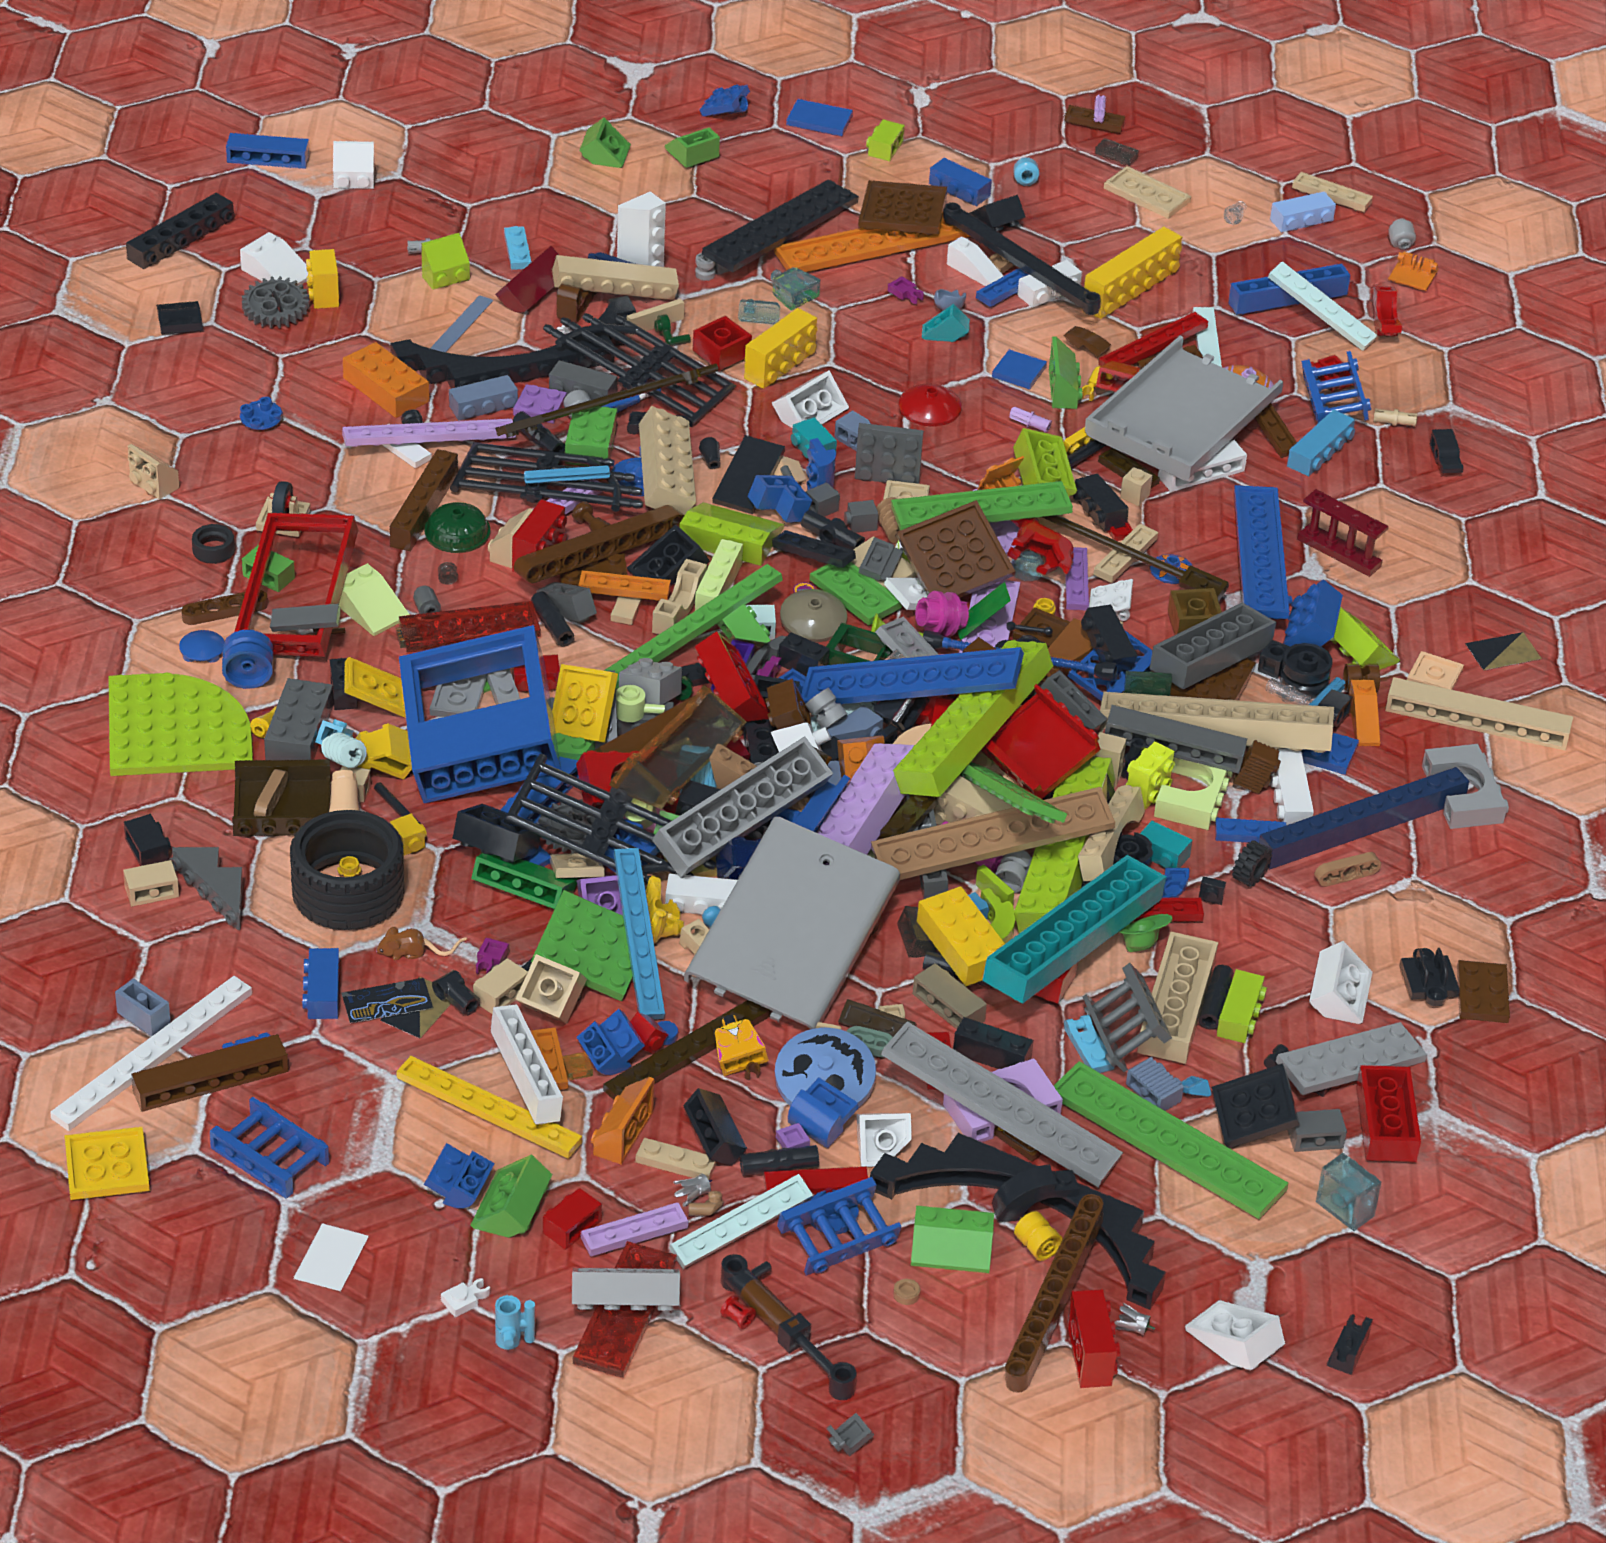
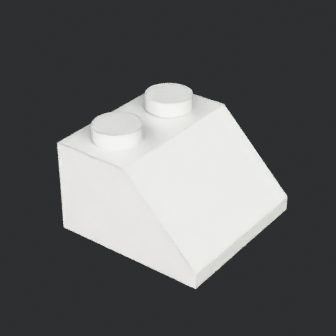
M334 141V188L374 189V142Z

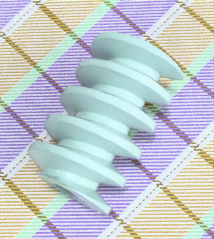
M340 732L327 736L323 739L321 745L322 753L327 759L347 768H355L361 765L367 754L364 743Z

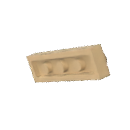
M1300 172L1292 185V188L1303 193L1315 194L1325 192L1336 204L1353 208L1356 211L1365 212L1373 200L1371 195Z
M1139 524L1120 543L1144 553L1158 539V532ZM1113 549L1094 567L1093 575L1113 583L1136 559Z

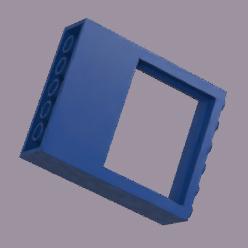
M534 625L399 656L412 771L423 803L526 780L539 754L547 756L545 764L561 770L545 662ZM525 665L530 697L429 721L424 720L421 689ZM540 772V774H539L538 777L544 776V775H547V774Z

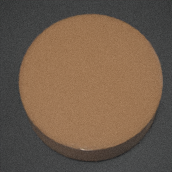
M912 1279L897 1281L894 1285V1299L903 1305L916 1303L920 1297L919 1284Z

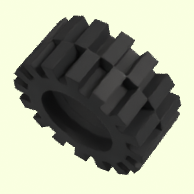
M1252 840L1251 843L1248 842L1247 846L1243 847L1242 853H1239L1238 860H1235L1234 864L1236 865L1232 869L1234 871L1232 873L1233 878L1249 887L1255 886L1260 881V877L1263 878L1265 870L1267 871L1268 864L1271 863L1272 850L1257 841Z

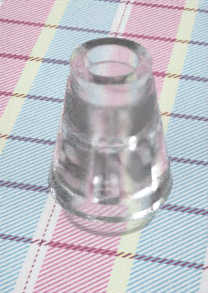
M1238 201L1227 207L1224 211L1225 221L1229 224L1240 223L1246 210V204Z

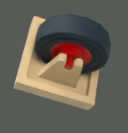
M280 481L277 483L274 493H270V497H267L256 522V530L263 531L268 513L309 514L311 510L310 503L297 501V497L293 496L292 484ZM301 531L276 532V534L299 537Z

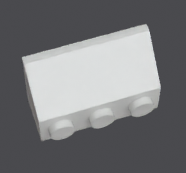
M830 371L812 378L772 402L780 420L793 428V424L814 417L823 424L849 408Z
M1344 941L1320 951L1309 1002L1313 1008L1317 1009L1326 1018L1360 1024L1363 1022L1373 972Z

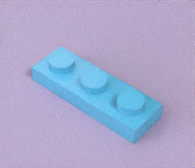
M518 226L504 228L511 270L524 269L531 263L525 228Z

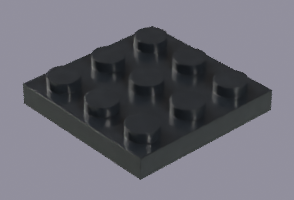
M1283 1063L1212 1086L1224 1142L1228 1148L1300 1126L1286 1068Z

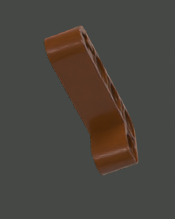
M561 283L557 292V318L565 317L570 319L571 322L578 323L597 292L585 291L580 287Z

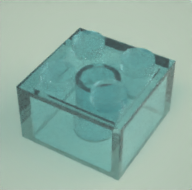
M1341 1153L1322 1167L1316 1203L1351 1230L1355 1231L1375 1216L1382 1182L1375 1175L1361 1167L1355 1160Z

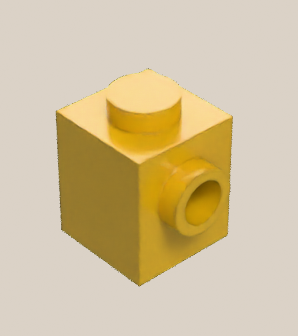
M412 814L390 821L401 836L403 856L425 848L426 829L423 824L418 823Z

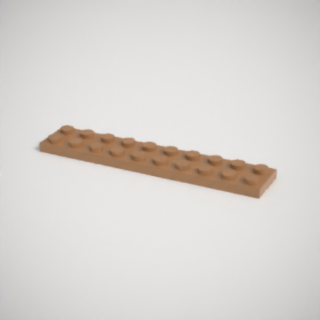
M1101 787L1044 800L1067 813L1064 823L1055 820L1053 824L1041 819L1039 816L1034 814L1031 816L1013 807L871 841V849L875 859L898 869L900 880L1114 829L1115 820Z

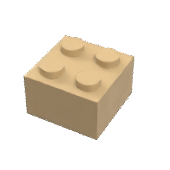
M536 954L515 1000L527 1008L567 1024L587 978L578 971Z

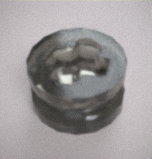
M445 562L439 565L437 572L441 583L452 584L457 581L458 572L457 566L454 563Z

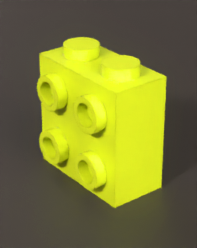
M1155 741L1148 748H1145L1136 760L1131 761L1127 769L1129 776L1126 785L1141 787L1145 810L1152 803H1156L1162 785L1171 787V773L1175 766L1173 761L1175 751Z

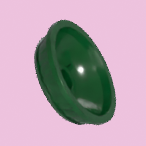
M453 502L444 504L432 512L425 525L424 533L427 541L441 551L465 553L483 546L490 537L491 528L485 515L477 507L467 503Z

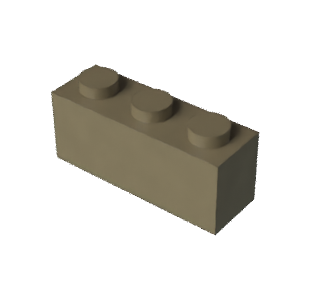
M936 963L914 976L912 994L954 1028H958L963 1017L981 1023L985 1022L987 1004L984 1000L977 997L964 984L957 981L948 971L943 970Z

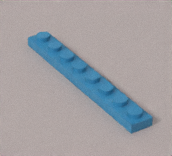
M639 848L615 849L614 861L638 1012L652 1019H664L665 1010Z

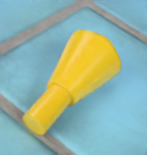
M277 706L269 713L251 721L250 727L254 735L265 738Z

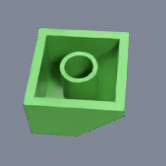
M602 118L587 129L579 151L592 164L621 168L631 144L605 118Z

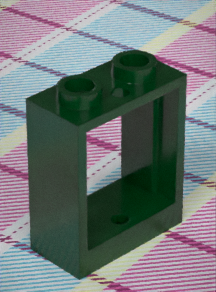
M845 623L840 624L826 646L830 648L829 665L869 662V660L843 653L846 646L877 654L874 661L890 660L893 656V651L881 641L875 632Z

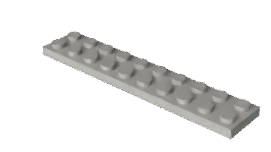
M908 1021L882 1051L881 1055L1065 1168L1073 1170L1075 1174L1097 1187L1101 1185L1123 1154L1122 1151Z

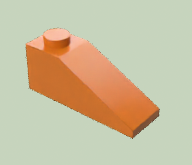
M1351 680L1349 695L1353 697L1350 714L1355 739L1359 740L1358 746H1380L1378 702L1374 680Z

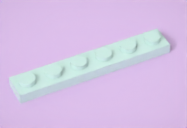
M1281 262L1270 272L1269 279L1362 351L1376 339L1377 334L1284 262Z
M798 1174L670 1245L669 1249L682 1269H685L780 1216V1212L810 1200L813 1194Z

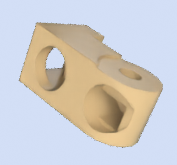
M698 919L681 928L679 944L684 949L689 948L696 954L709 929Z

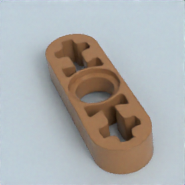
M274 769L256 802L254 816H271L286 788L288 781L287 771Z
M1367 852L1324 863L1315 870L1314 875L1321 886L1327 887L1373 875L1381 868V862L1375 853Z

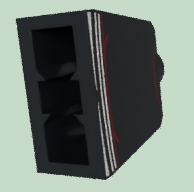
M927 697L871 701V704L874 705L873 710L875 713L883 718L884 723L896 726L898 731L903 733L912 728L929 702V699Z

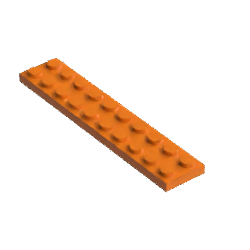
M942 215L938 234L927 235L918 232L906 233L904 231L858 228L783 244L775 248L774 253L789 275H797L803 272L816 271L845 263H853L859 260L872 259L901 251L957 240L961 236L964 238L971 236L954 225L945 223Z

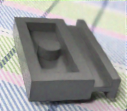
M874 537L858 573L878 581L880 579L886 581V578L892 577L904 549L895 548V545Z

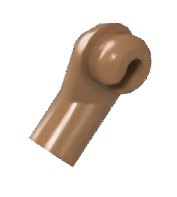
M710 1191L709 1199L704 1203H689L688 1215L710 1216L723 1205L722 1193L720 1191Z

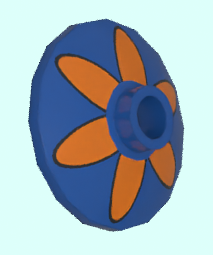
M1163 554L1155 557L1184 571L1190 565L1192 566V563L1180 555ZM1150 565L1151 574L1156 579L1164 583L1179 584L1180 578Z

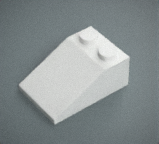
M270 232L240 249L241 270L262 282L263 278L269 281L271 276L275 280L282 276L284 281L289 277L290 282L297 280L298 285L307 281L308 272L304 261L283 239Z
M1221 1300L1217 1301L1185 1326L1187 1332L1228 1363L1248 1370L1256 1368L1263 1360L1274 1354L1276 1350L1285 1344L1279 1316Z

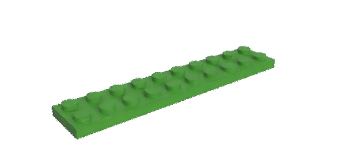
M970 762L960 773L965 779L996 795V797L1011 804V806L1020 809L1019 811L1031 816L1034 814L1053 824L1055 820L1064 823L1067 817V813L986 767Z
M1080 1061L1054 1085L1063 1099L1062 1104L1258 1219L1288 1190L1289 1183Z

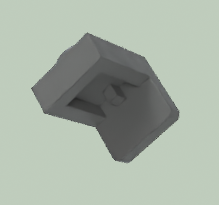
M857 1413L836 1430L831 1425L826 1428L832 1435L828 1439L838 1452L844 1449L849 1456L875 1436Z

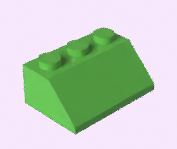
M1052 336L1049 360L1052 408L1077 409L1078 400H1082V388H1080L1081 375H1079L1080 363L1076 362L1075 353L1056 336Z
M532 1154L498 1169L475 1214L471 1226L474 1229L507 1238L519 1233H525L531 1226L530 1221L534 1213L540 1207L539 1202L543 1194L549 1188L548 1183L552 1173Z
M916 1206L911 1266L989 1273L994 1213Z

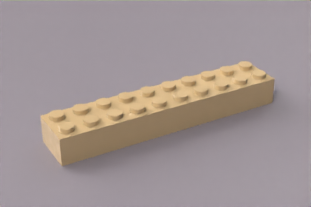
M1104 692L1100 707L1101 713L1107 719L1111 705H1116L1248 738L1247 748H1250L1254 740L1267 746L1269 745L1271 748H1290L1293 751L1307 749L1323 753L1331 751L1334 707ZM1107 721L1099 726V732L1103 733Z

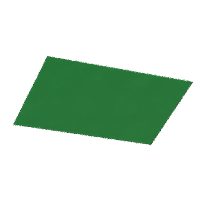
M1005 582L968 610L969 617L966 627L957 630L960 640L1011 601Z

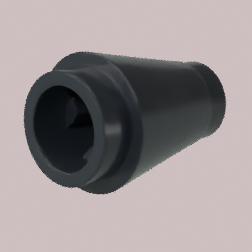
M713 437L704 438L700 442L699 451L708 468L717 469L720 466V444Z

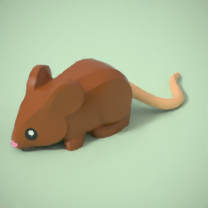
M391 927L380 941L376 952L386 956L393 955V960H399L404 955L406 959H416L422 957L426 945L436 954L448 956L467 938H461L449 951L443 952L438 950L415 928L406 929L399 933L396 927Z

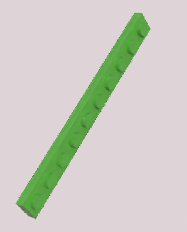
M766 564L604 671L615 670V673H618L616 689H618L619 672L626 669L629 665L636 663L641 658H650L653 662H659L720 622L742 604L746 605L783 580L782 573Z

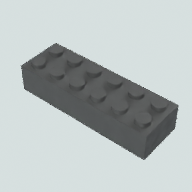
M1242 602L1154 645L1150 669L1171 681L1177 687L1185 689L1265 649L1269 642L1273 640L1276 622Z

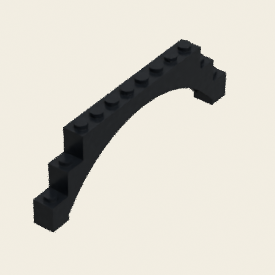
M628 296L608 299V306L598 319L605 324L619 325L615 321L617 316H622L627 320V315L636 313V309ZM604 332L595 334L614 347L624 345ZM582 336L574 339L614 363V356ZM411 339L390 343L391 353L414 371L419 370L421 376L429 381V384L447 381L451 389L508 375L513 383L547 377L559 360L586 368L601 366L566 344L562 347L554 345L524 354L490 357L442 352L413 343Z
M957 1133L945 1152L921 1143L908 1162L884 1153L870 1172V1177L876 1183L875 1193L892 1200L895 1195L937 1186L958 1185L999 1189L1013 1176L1027 1169L1037 1167V1165L977 1141L972 1137ZM1078 1183V1196L1048 1198L1039 1201L1072 1220L1083 1196L1088 1194L1100 1196L1103 1200V1223L1095 1239L1107 1251L1121 1273L1127 1288L1126 1300L1151 1310L1163 1290L1166 1272L1155 1266L1148 1265L1153 1257L1155 1241L1138 1234L1142 1228L1144 1210Z

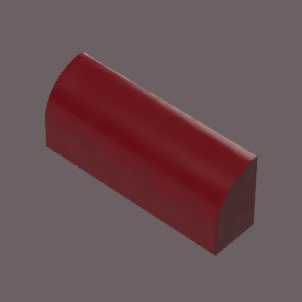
M552 246L547 248L495 294L497 298L511 311L517 313L527 311L554 287L552 269L556 256L559 255Z

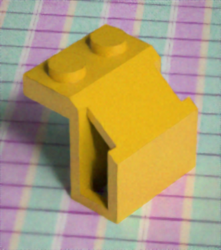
M387 723L382 725V729L373 732H360L355 739L364 743L367 754L362 764L357 767L363 769H370L372 767L404 780L412 770L408 731Z

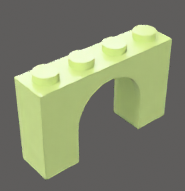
M1174 757L1175 766L1172 773L1199 779L1208 787L1199 791H1186L1162 785L1156 799L1154 817L1209 830L1211 822H1216L1219 812L1217 806H1222L1224 799L1222 791L1227 792L1230 780L1227 777H1232L1233 772Z

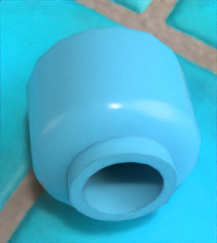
M1025 157L1019 159L1013 168L1016 181L1024 186L1034 184L1040 175L1038 164L1032 158Z

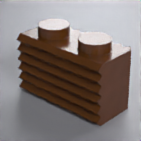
M1254 740L1242 760L1239 773H1235L1233 783L1259 794L1263 787H1268L1272 777L1271 773H1276L1280 766L1281 760L1278 759L1280 751Z

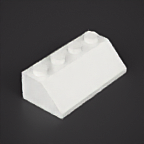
M652 192L618 205L617 258L640 265L664 267L666 203Z

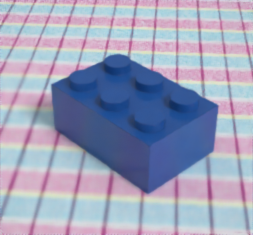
M1323 579L1318 584L1311 585L1302 596H1297L1291 604L1292 610L1288 619V627L1285 631L1284 644L1292 646L1299 643H1310L1321 647L1332 639L1335 634L1343 595Z

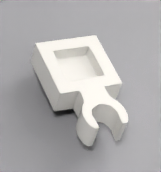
M482 1278L474 1281L469 1287L463 1282L441 1293V1301L456 1318L477 1307L478 1299L487 1298L490 1295V1287L480 1289L484 1287V1280Z

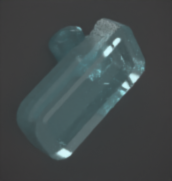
M753 299L740 300L738 319L740 321L776 324L779 321L780 305L777 302Z

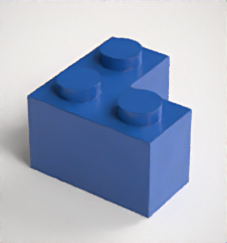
M756 475L747 496L757 509H775L782 519L788 523L801 522L805 512L809 510L812 499L792 476Z

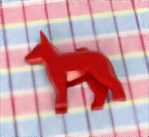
M1035 517L1010 520L1019 530L1017 537L1014 538L1011 544L1015 547H1010L1007 553L1008 557L1017 560L1023 552L1029 549L1045 556V563L1036 568L1037 572L1046 575L1058 567L1062 568L1065 574L1071 571L1074 546L1069 539L1041 525Z

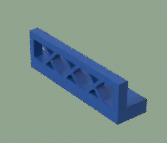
M843 775L836 786L827 781L825 785L817 789L794 823L817 832L846 788L850 777Z

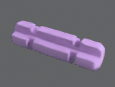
M1104 95L1096 96L1095 122L1104 121L1106 97Z

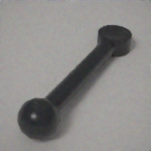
M1007 622L1006 624L1007 630L1010 631L1020 629L1041 632L1047 636L1053 633L1051 627H1030L1016 625L1014 622Z

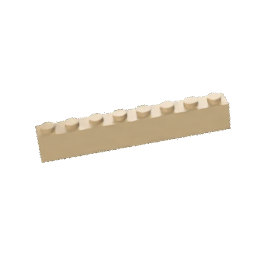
M1393 677L1385 710L1387 712L1566 751L1573 716L1395 677Z

